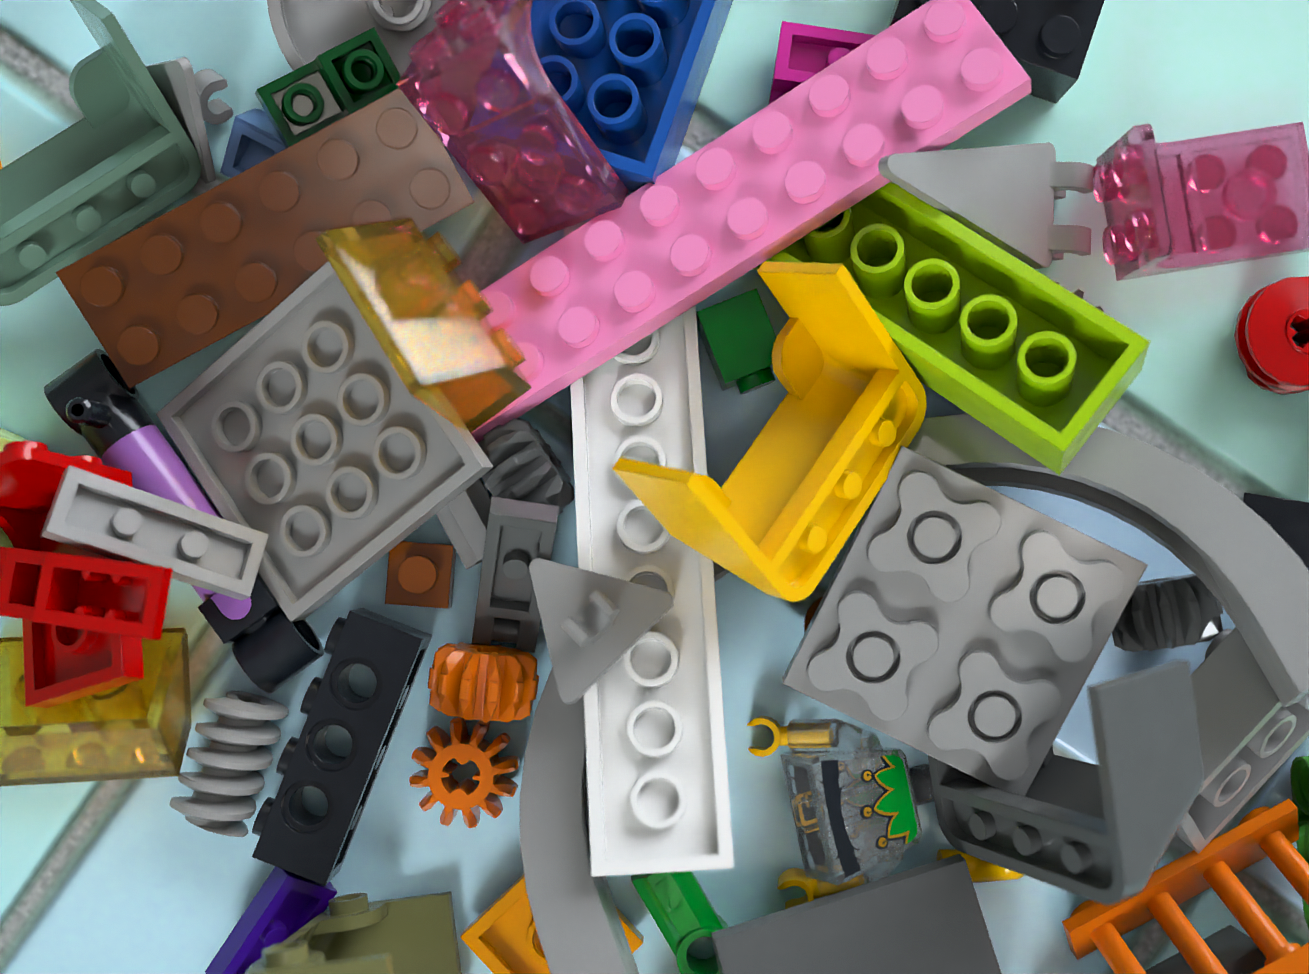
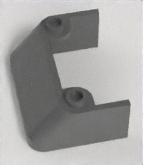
M1177 659L1087 687L1098 765L1054 755L1053 747L1051 746L1025 797L997 789L928 755L937 819L947 841L960 852L1101 904L1112 905L1139 894L1150 879L1203 785V764L1189 661Z

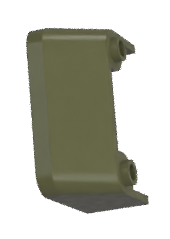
M451 891L368 902L367 893H353L332 898L328 901L329 910L317 915L282 943L263 949L262 958L250 966L245 973L462 974Z

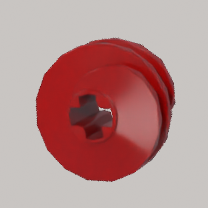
M1309 276L1287 277L1265 286L1248 298L1238 314L1234 334L1238 355L1246 367L1248 378L1263 390L1280 395L1301 393L1309 390Z

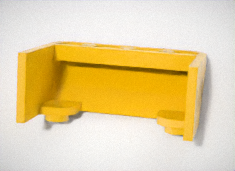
M763 262L757 273L789 316V320L777 335L772 349L773 370L788 393L723 486L720 488L712 478L706 475L621 457L612 469L673 537L770 596L796 602L808 597L817 587L887 480L901 445L907 448L919 431L926 414V394L922 383L843 264Z

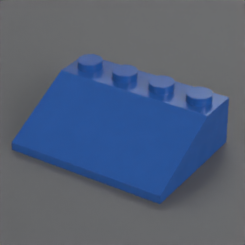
M515 0L471 123L480 130L604 184L630 192L638 190L647 183L655 184L659 175L675 166L733 0Z

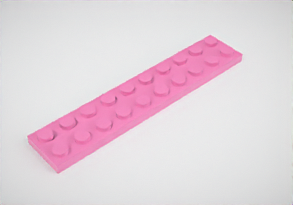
M930 0L659 175L655 184H645L406 340L478 443L484 438V434L500 424L502 426L514 418L517 419L891 182L879 172L878 163L880 158L891 154L939 151L1030 94L1031 78L970 0Z

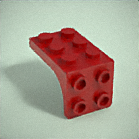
M15 441L4 445L3 451L0 452V527L8 536L13 547L114 560L40 535L63 472L69 465L133 487L132 472L103 465L102 459L95 456H67L48 451L46 444L37 441ZM22 619L25 707L50 708L144 679L142 638L32 622V620Z

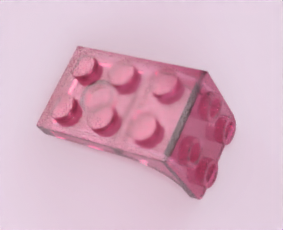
M449 0L433 15V20L437 24L435 28L417 41L409 50L408 55L412 62L397 82V86L438 138L441 139L442 143L521 243L525 244L621 207L628 189L554 88L540 63L531 31V7L533 0Z
M1303 122L1165 143H1155L1153 128L1149 123L1134 125L1096 159L1097 164L1093 168V192L1096 200L1104 204L1107 227L1104 229L1102 237L1103 252L1108 264L1114 265L1117 281L1309 252V152Z

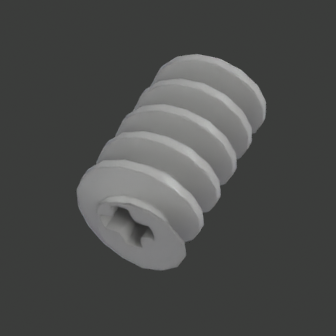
M230 691L226 694V697L205 698L203 705L217 714L219 718L217 722L196 723L195 731L209 739L210 744L209 747L188 748L186 755L201 764L202 768L200 772H181L179 774L178 781L194 790L192 797H172L169 805L171 808L184 814L188 822L204 830L226 836L244 837L248 834V827L242 820L251 818L257 808L255 800L249 795L259 793L265 785L264 777L257 770L268 768L273 761L272 752L264 745L275 744L281 737L280 728L270 720L284 719L288 715L289 709L268 697L243 691Z

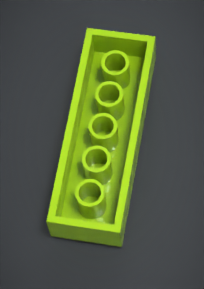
M889 182L765 261L843 264L920 382L1059 476L1141 372L1150 341L893 182ZM762 263L755 267L754 270L757 271Z

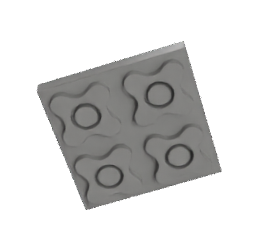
M335 254L156 413L223 519L269 534L258 573L290 622L307 618L493 468L485 453L352 260L347 256Z
M901 445L887 480L861 520L782 677L783 684L997 789L1025 797L1148 565Z

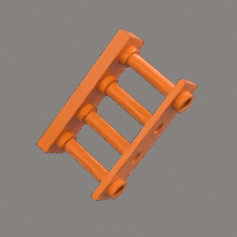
M1288 798L1272 808L1267 806L1256 808L1246 814L1240 820L1237 827L1211 840L1199 854L1193 850L1154 871L1139 894L1112 905L1101 904L1090 899L1081 903L1074 909L1070 918L1062 921L1070 950L1076 959L1079 960L1098 949L1115 974H1147L1121 936L1155 918L1195 974H1229L1178 906L1212 887L1267 958L1264 967L1252 974H1309V942L1303 946H1300L1298 943H1289L1235 876L1236 873L1269 857L1309 906V864L1291 844L1299 840L1298 807Z

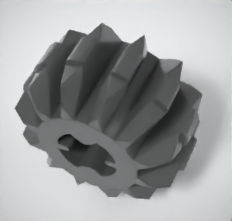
M514 418L502 426L499 424L484 434V438L478 442V445L493 465V468L482 476L485 483L484 486L491 492L493 497L559 506L558 515L563 512V508L575 500L574 487L570 482L571 478L565 472L561 461L556 457L550 445L545 442L539 431L534 429L529 421Z
M1196 574L1139 581L1112 631L1114 646L1125 651L1136 652L1175 648L1210 641L1223 631L1220 614H1223L1222 605Z

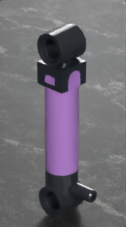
M95 349L44 387V393L52 408L71 429L86 439L96 455L102 459L104 465L132 472L133 488L223 518L139 403L138 399L140 398L137 388L133 386L129 389L105 351ZM257 573L251 596L243 601L191 585L204 602L197 608L224 644L233 642L232 651L237 662L250 680L264 692L273 693L323 656V646L312 627L305 619L295 622L289 621L259 573Z

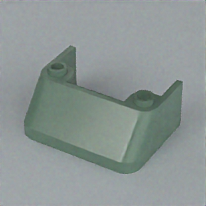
M70 0L100 49L79 61L73 68L69 78L70 95L84 118L0 169V306H8L24 300L58 277L57 271L113 242L172 204L194 188L201 174V163L198 153L114 14L96 0Z

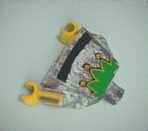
M768 716L756 717L750 721L747 726L766 725L774 734V742L771 746L749 747L748 750L752 754L760 757L768 756L775 752L779 746H789L791 751L780 756L804 869L789 868L782 872L778 878L777 889L783 890L790 886H798L804 889L806 894L801 898H793L786 901L785 909L890 876L902 861L903 851L919 843L921 839L922 828L917 806L934 801L929 765L924 763L909 768L906 755L902 749L882 747L876 733L837 718L792 719L789 721L788 726H780L775 719Z

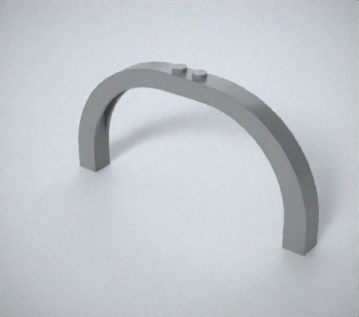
M967 413L924 419L919 431L907 447L908 449L985 486H1009L1038 490L1077 500L1119 518L1141 530L1168 549L1197 575L1221 603L1244 638L1283 708L1309 698V570L1275 530L1231 491L1190 464L1153 445L1102 427L1096 428L1059 476ZM713 561L716 582L730 571ZM552 668L535 710L525 751L520 791V848L526 891L538 937L551 974H639L613 902L606 876L591 877L584 695L574 704L564 703L559 697Z

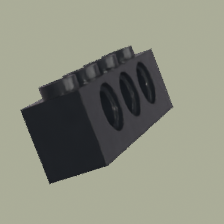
M364 608L349 611L347 619L338 617L328 635L324 648L325 653L332 655L324 677L322 679L316 676L312 680L301 704L300 712L308 715L300 737L299 739L296 737L289 739L278 761L276 773L284 777L275 799L267 797L255 819L252 833L260 836L252 855L253 858L324 886L340 871L433 635ZM355 664L366 665L376 676L377 686L371 697H361L350 687L349 673ZM330 725L341 726L349 732L352 738V750L349 756L335 755L327 747L325 735ZM305 786L316 787L325 794L328 800L326 815H313L304 807L302 792Z

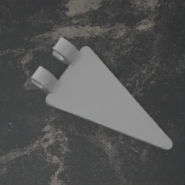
M1050 142L899 153L884 156L879 160L878 169L883 177L932 207L937 208L1034 269L1047 268L1051 265L1052 260H1063L1064 253L1080 256L1091 255L1092 229L1078 225H1053L1054 199L1066 198V190L1084 194L1093 192L1094 167L1082 162H1057L1055 147Z

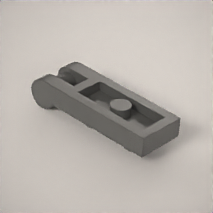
M499 497L491 498L471 644L491 646V641L516 644V649L520 651L535 653L541 617L529 565L536 558L551 561L559 506Z

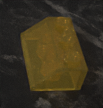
M409 218L327 230L315 239L410 394L449 422L471 433L532 388L518 367L526 361L525 355L503 327L496 332L486 318V316L494 311L492 305L470 278L464 283L461 281L454 269L461 265L462 261L454 248L439 231L429 237Z
M185 627L163 629L161 640L142 638L144 679L50 708L25 707L23 637L0 638V787L179 776L192 725L188 635Z

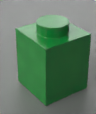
M757 288L696 312L697 329L722 391L737 385L740 395L776 381L772 372L774 371L772 349L776 335Z

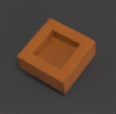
M401 541L389 551L385 604L452 608L456 562L454 546Z

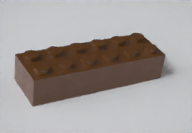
M409 82L57 271L56 274L130 389L269 314L335 254L349 257L354 265L358 266L475 202Z

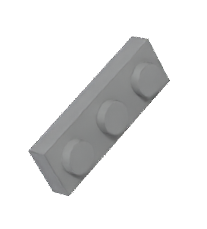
M69 465L63 472L40 536L117 561L173 568L171 577L173 579L243 601L251 596L269 534Z

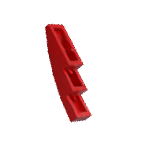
M0 546V616L32 620V622L161 640L173 568Z

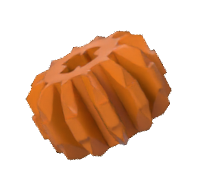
M465 642L458 644L448 643L438 648V651L435 652L432 668L429 669V704L437 711L443 712L446 716L462 717L465 721L482 720L487 723L490 721L508 723L512 720H522L530 716L533 700L536 699L538 691L537 659L529 652L503 647L502 645L487 646Z
M456 716L450 721V736L440 727L434 726L426 733L433 749L417 747L413 751L412 759L417 764L428 769L414 773L409 778L410 786L416 788L430 787L431 791L420 801L419 806L423 811H427L437 801L443 804L445 807L440 815V823L449 826L457 815L458 810H462L466 826L474 828L480 822V807L487 815L496 818L503 811L501 800L497 795L513 797L517 791V783L501 774L517 770L520 766V759L512 755L499 757L498 753L511 740L507 733L498 735L492 743L484 739L489 730L490 722L487 723L479 720L473 728L472 735H468L467 724L464 718ZM455 758L461 765L472 760L479 769L472 778L479 781V783L475 784L469 778L462 780L460 783L454 779L452 772L458 767V764L453 763L452 759Z

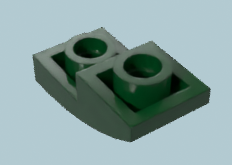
M373 27L321 53L314 61L258 88L255 95L285 147L288 148L404 86L405 83L376 29Z

